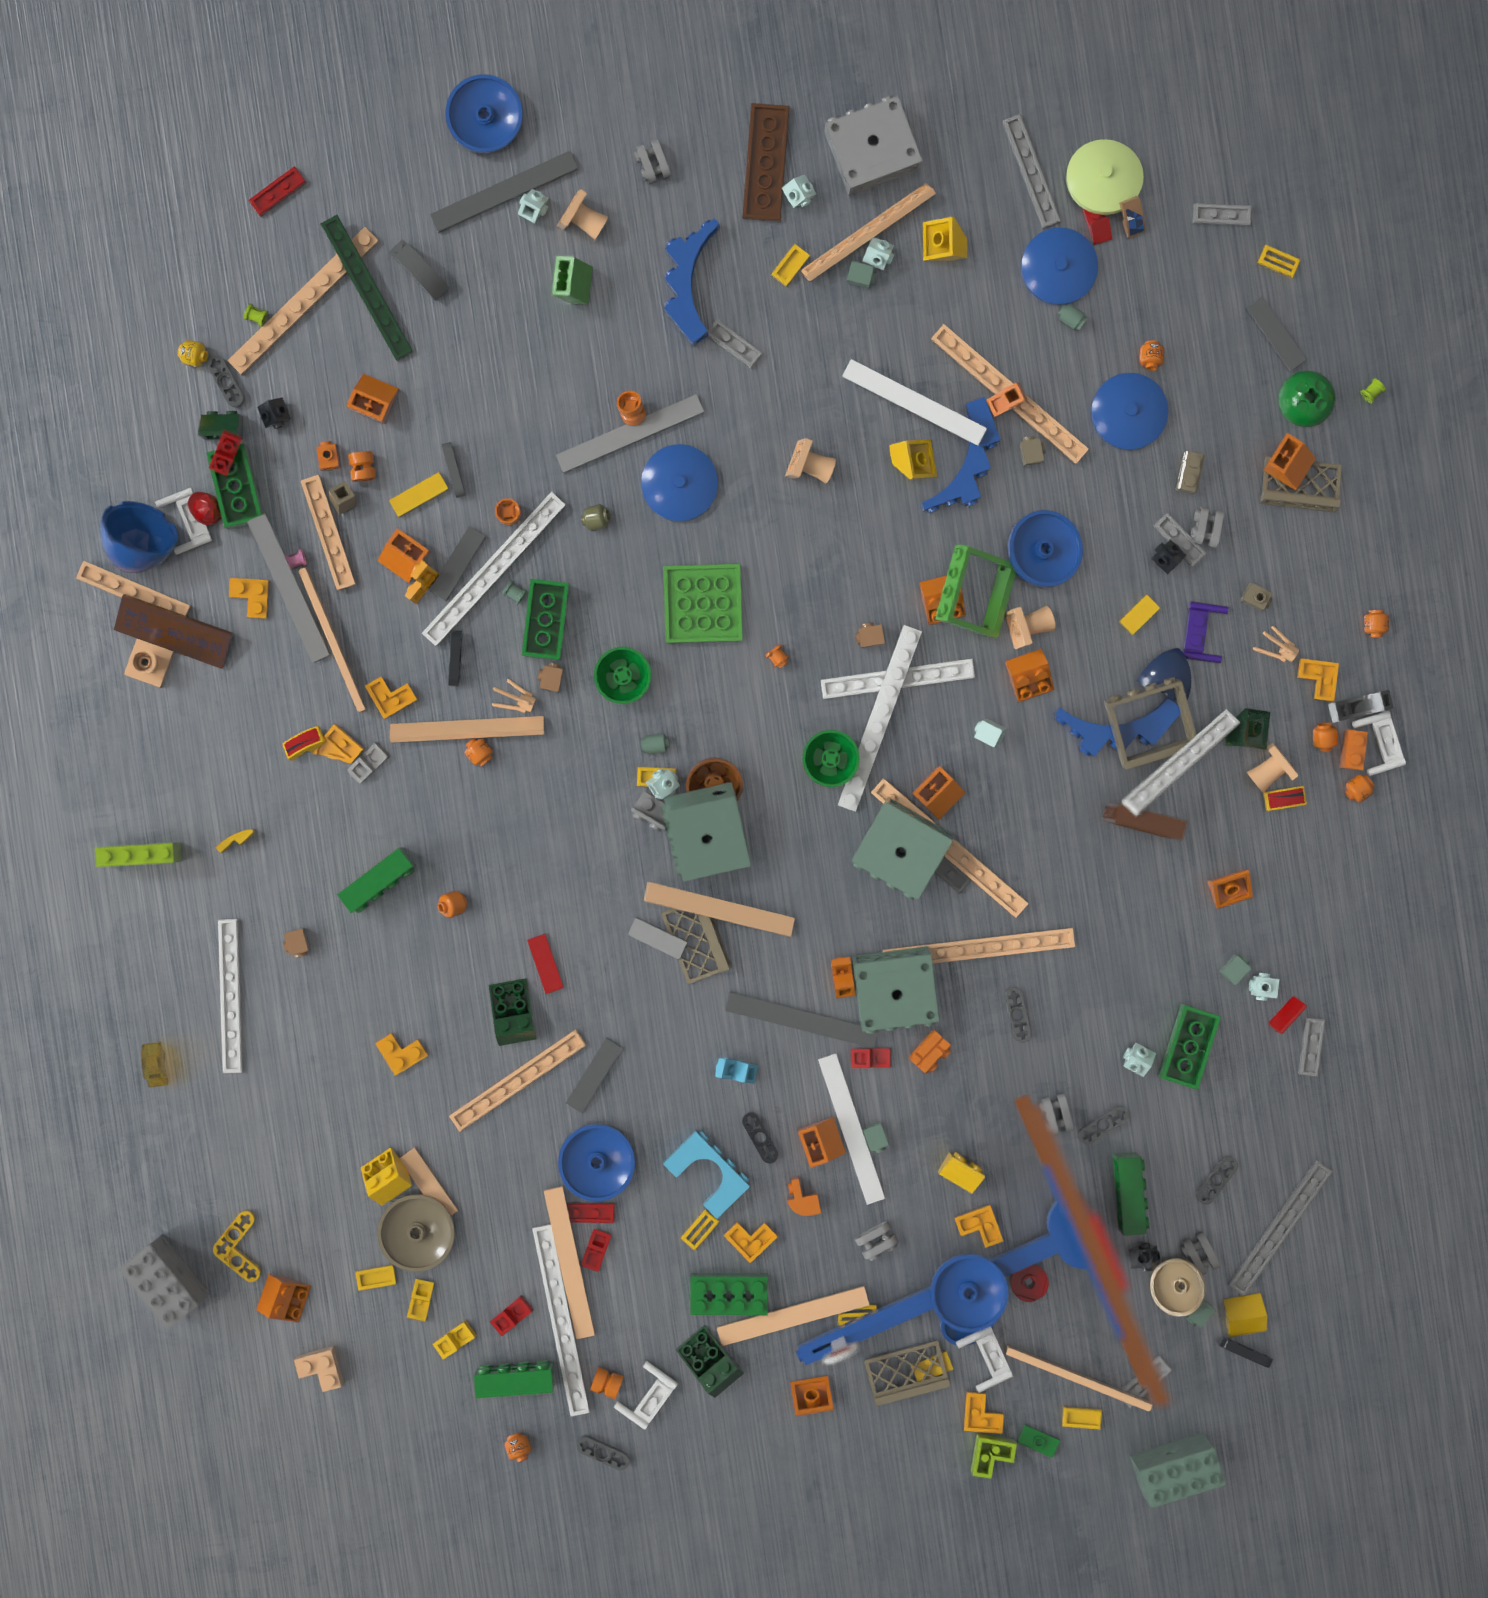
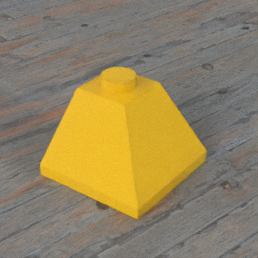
M955 217L923 222V261H954L968 258L967 238Z
M931 439L908 440L889 445L892 464L909 479L938 477Z

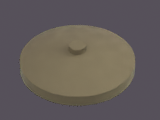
M410 1194L398 1198L386 1208L378 1224L377 1238L382 1253L394 1266L405 1271L422 1272L434 1268L447 1257L454 1243L455 1226L451 1214L441 1202L427 1195Z

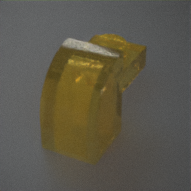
M162 1043L142 1044L141 1066L143 1077L147 1080L148 1087L168 1085V1077L164 1067L165 1053Z

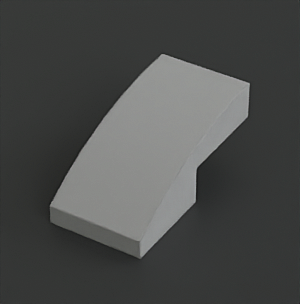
M376 742L347 771L361 784L390 755Z

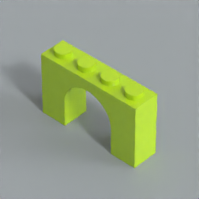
M181 842L96 847V867L181 862Z

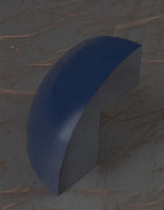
M1179 648L1168 650L1157 656L1146 666L1138 677L1137 682L1145 687L1151 683H1157L1158 685L1164 683V680L1167 678L1175 677V679L1182 681L1186 699L1188 700L1191 690V670L1187 658ZM1174 688L1161 691V693L1167 695V698L1177 700Z

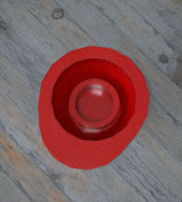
M196 492L189 497L187 502L188 509L199 523L213 525L221 519L222 515L218 499L215 496L204 492Z

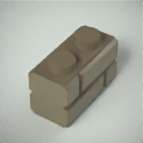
M1190 451L1183 453L1175 491L1192 495L1197 493L1205 455Z

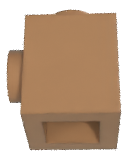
M873 622L862 624V628L858 629L859 633H855L856 642L861 644V648L885 644L882 624L874 626Z
M549 663V666L544 665V668L539 670L538 680L541 681L540 689L554 692L560 691L564 672L563 669H560V665Z
M305 928L284 933L285 941L283 946L285 952H289L290 956L295 955V958L306 956V951L311 950Z

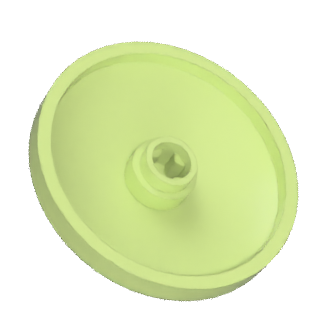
M1106 139L1095 140L1079 148L1072 156L1066 172L1067 188L1074 201L1083 209L1100 215L1121 212L1119 203L1139 196L1144 179L1143 168L1137 155L1126 145Z

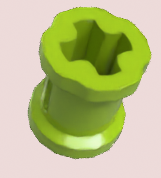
M249 304L243 318L245 320H252L262 327L267 320L268 311H262L254 307L253 304Z
M1374 378L1372 383L1365 390L1362 389L1360 393L1367 402L1372 404L1381 392L1384 393L1386 391V388L1378 379Z

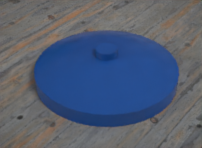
M481 74L463 80L453 89L447 100L445 116L452 136L460 145L473 152L492 153L505 148L516 138L522 125L523 109L518 94L509 83L493 75Z
M1051 228L1035 236L1026 247L1021 261L1022 278L1028 290L1037 299L1051 305H1067L1084 297L1092 288L1098 273L1097 254L1090 241L1081 233L1069 228Z
M1123 373L1110 378L1098 389L1091 406V418L1096 432L1106 443L1122 450H1136L1146 447L1160 436L1168 420V403L1163 390L1155 381L1142 374Z
M676 444L664 447L651 456L644 467L641 486L647 504L656 514L667 520L682 522L695 519L709 509L717 494L718 477L712 461L705 453L693 446Z
M1050 510L1032 512L1021 518L1009 535L1007 548L1010 563L1015 572L1024 581L1034 586L1053 587L1064 583L1076 573L1082 561L1083 544L1079 531L1067 517L1058 512Z
M589 1124L575 1130L564 1141L558 1157V1169L563 1183L574 1195L588 1201H605L619 1195L630 1183L635 1170V1155L629 1140L619 1130L604 1124Z
M960 1254L948 1259L938 1268L931 1282L930 1297L937 1316L947 1326L961 1332H978L992 1326L1002 1316L1008 1302V1285L1002 1271L990 1259L977 1254Z

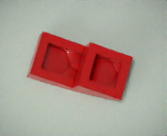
M891 1048L851 1049V1068L892 1067Z
M593 1229L580 1266L599 1272L612 1235Z
M521 1295L496 1315L490 1323L503 1336L522 1319L532 1313L534 1309Z

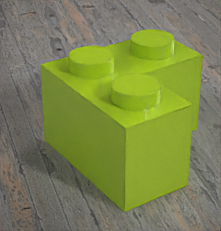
M977 1433L971 1465L972 1476L992 1479L995 1460L1014 1463L1017 1447L1015 1439Z

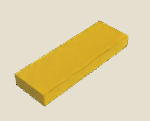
M438 472L389 501L397 516L401 517L449 490Z

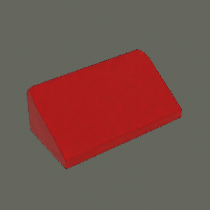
M1292 996L1268 1024L1277 1033L1283 1034L1307 1008V1005Z

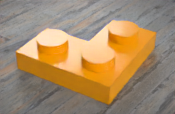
M421 561L413 568L410 576L416 581L408 587L405 596L417 604L438 578L439 573L424 561Z
M230 578L229 597L248 599L247 617L267 619L269 580Z
M1301 658L1299 660L1297 678L1316 680L1314 699L1334 702L1339 663Z
M382 676L365 685L384 719L418 700L408 683L393 692L390 691Z
M393 1033L375 1043L395 1076L428 1056L419 1039L403 1049Z
M990 1204L954 1217L961 1236L979 1230L985 1248L1003 1242Z
M737 1221L724 1234V1237L749 1263L778 1237L765 1222L750 1235Z
M966 1391L964 1431L1002 1434L1004 1414L985 1412L986 1393Z

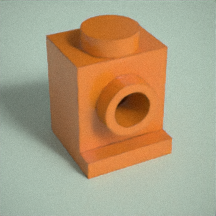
M332 441L321 442L320 446L316 447L319 469L326 471L341 468L337 445L332 444ZM327 451L331 454L329 458L324 457V453Z

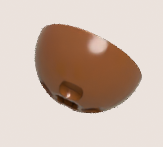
M718 757L706 758L698 762L690 770L686 780V792L732 782L737 802L743 791V779L737 767L730 761Z

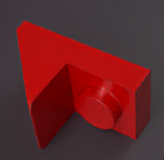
M1082 208L1093 245L1112 240L1109 217L1106 218V215L1095 214Z

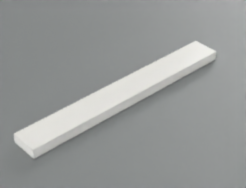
M852 359L842 377L977 446H979L987 431L986 427Z
M973 659L909 667L901 688L975 678ZM886 671L821 680L823 699L877 692L880 690Z
M1226 709L1127 796L1122 803L1137 816L1240 724V721Z
M219 919L223 1073H242L238 919Z
M834 1053L819 1058L818 1061L865 1201L868 1205L883 1200L885 1197L837 1055Z

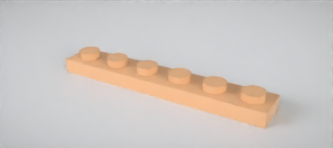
M320 475L301 480L336 589L341 590L356 585Z
M83 561L76 579L121 598L126 594L185 616L188 615L191 608L188 604L86 561Z

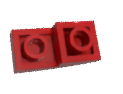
M224 430L209 469L227 476L242 437Z

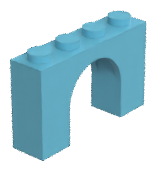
M695 1130L663 1162V1165L677 1178L696 1160L709 1159L715 1162L722 1171V1183L703 1205L717 1219L750 1187L748 1183L749 1178L743 1172L739 1174L734 1169L736 1165L729 1158L725 1160L721 1156L723 1152L718 1146H712L708 1142L709 1137L703 1131L699 1133Z

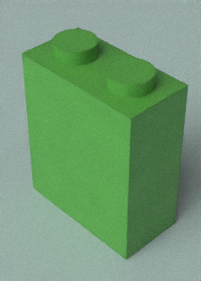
M556 256L552 295L570 304L588 305L593 266L575 257Z

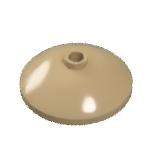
M1173 1258L1162 1262L1154 1270L1150 1281L1151 1295L1155 1303L1162 1311L1169 1315L1178 1317L1189 1315L1195 1312L1204 1301L1206 1293L1204 1278L1199 1269L1185 1259ZM1181 1282L1185 1284L1184 1289L1181 1287Z

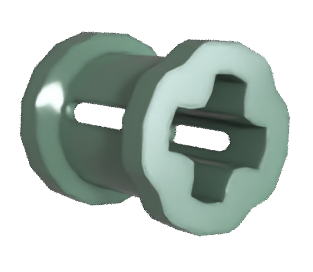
M510 580L502 594L515 600V603L518 605L527 590H522L514 584V581Z

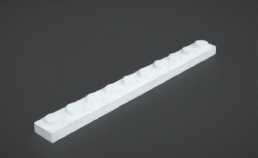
M551 492L429 624L422 634L437 647L566 505Z
M903 625L858 747L860 755L858 770L853 778L845 783L837 804L838 806L856 812L922 631Z
M551 1224L533 1227L532 1230L570 1416L586 1414L590 1410Z

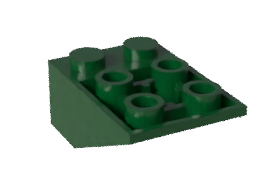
M527 979L489 985L495 1037L498 1045L503 1046L536 1040Z
M705 1325L676 1349L679 1356L706 1392L714 1398L744 1374L736 1361Z

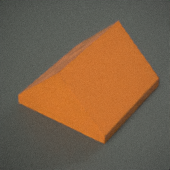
M1247 869L1207 881L1217 909L1253 898L1250 872Z
M828 1376L790 1382L796 1416L834 1410Z

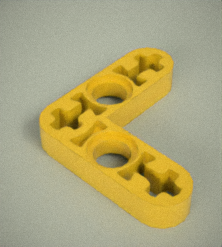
M244 1210L215 1243L213 1253L248 1282H255L261 1276V1268L235 1247L252 1227L256 1218L252 1211ZM242 1215H249L251 1222H246L242 1228L238 1226L243 1221ZM231 1229L239 1231L238 1239H232L229 1236ZM226 1240L230 1242L225 1248L226 1253L218 1252V1245L222 1246ZM234 1256L242 1258L240 1266H235L232 1263ZM246 1262L249 1264L247 1266L249 1270H256V1277H249V1271L246 1269H244L243 1272L240 1270L245 1266Z

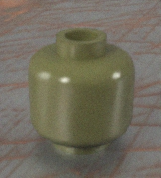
M598 504L585 508L584 515H581V521L588 530L596 531L607 528L608 523L611 522V515L608 508Z

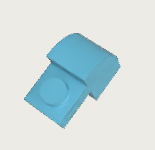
M719 1058L715 1077L754 1084L758 1065L733 1058Z

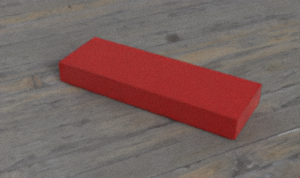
M294 166L248 201L261 217L307 182Z
M546 934L528 939L527 942L545 994L564 988Z
M566 1202L571 1223H615V1203Z

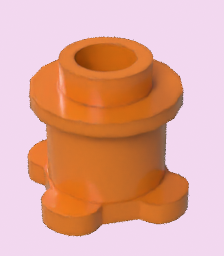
M781 644L765 655L773 662V667L778 666L779 669L789 662L787 660L789 655H786L781 649Z

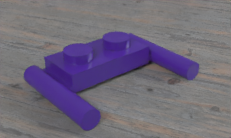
M1190 601L1183 651L1187 659L1221 663L1222 656L1205 654L1203 651L1209 617L1208 612L1228 614V606Z

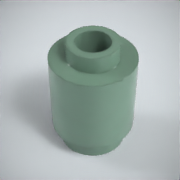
M1071 303L1068 306L1064 304L1058 312L1061 315L1059 319L1072 329L1076 328L1078 331L1087 320V317L1084 316L1085 313Z
M664 733L646 735L645 738H641L643 753L656 754L666 752V748H670L668 736L665 737Z

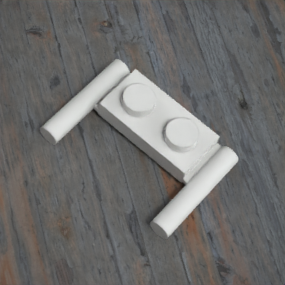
M191 487L155 501L157 508L176 502L191 541L174 547L176 555L212 541L207 525L199 523L188 509V499L194 493Z
M1389 710L1352 722L1354 729L1373 724L1372 728L1383 762H1385V764L1367 769L1368 776L1406 765Z
M991 1326L956 1341L958 1349L976 1341L993 1377L976 1386L978 1393L1013 1377Z
M648 1361L645 1362L643 1368L658 1379H656L638 1404L635 1411L632 1412L618 1401L613 1407L644 1430L678 1385V1382Z

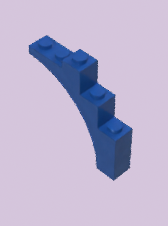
M715 218L704 222L697 233L692 232L686 238L687 241L684 242L679 236L677 239H671L665 248L667 255L676 264L677 268L670 269L664 279L677 297L669 299L665 303L664 310L693 347L709 335L699 319L694 306L692 279L701 251L709 239L720 229V224Z
M985 397L965 405L968 419L987 428L979 446L969 442L968 452L959 473L943 491L921 503L923 512L927 510L929 513L940 509L939 506L945 503L947 506L957 503L958 498L961 505L967 504L968 507L978 503L977 499L981 498L974 476L980 478L988 475L987 471L991 467L984 448L986 447L987 450L995 448L1001 440Z
M1166 698L1156 709L1144 717L1118 725L1124 748L1126 749L1137 735L1140 736L1138 740L1145 746H1148V744L1154 746L1180 715L1178 705L1171 699ZM1058 708L1055 711V720L1062 726L1066 724L1071 728L1069 732L1078 739L1079 737L1083 738L1078 743L1081 747L1079 750L1087 757L1089 755L1095 756L1108 740L1110 741L1109 745L1117 751L1111 725H1099L1083 721L1072 716L1062 708Z

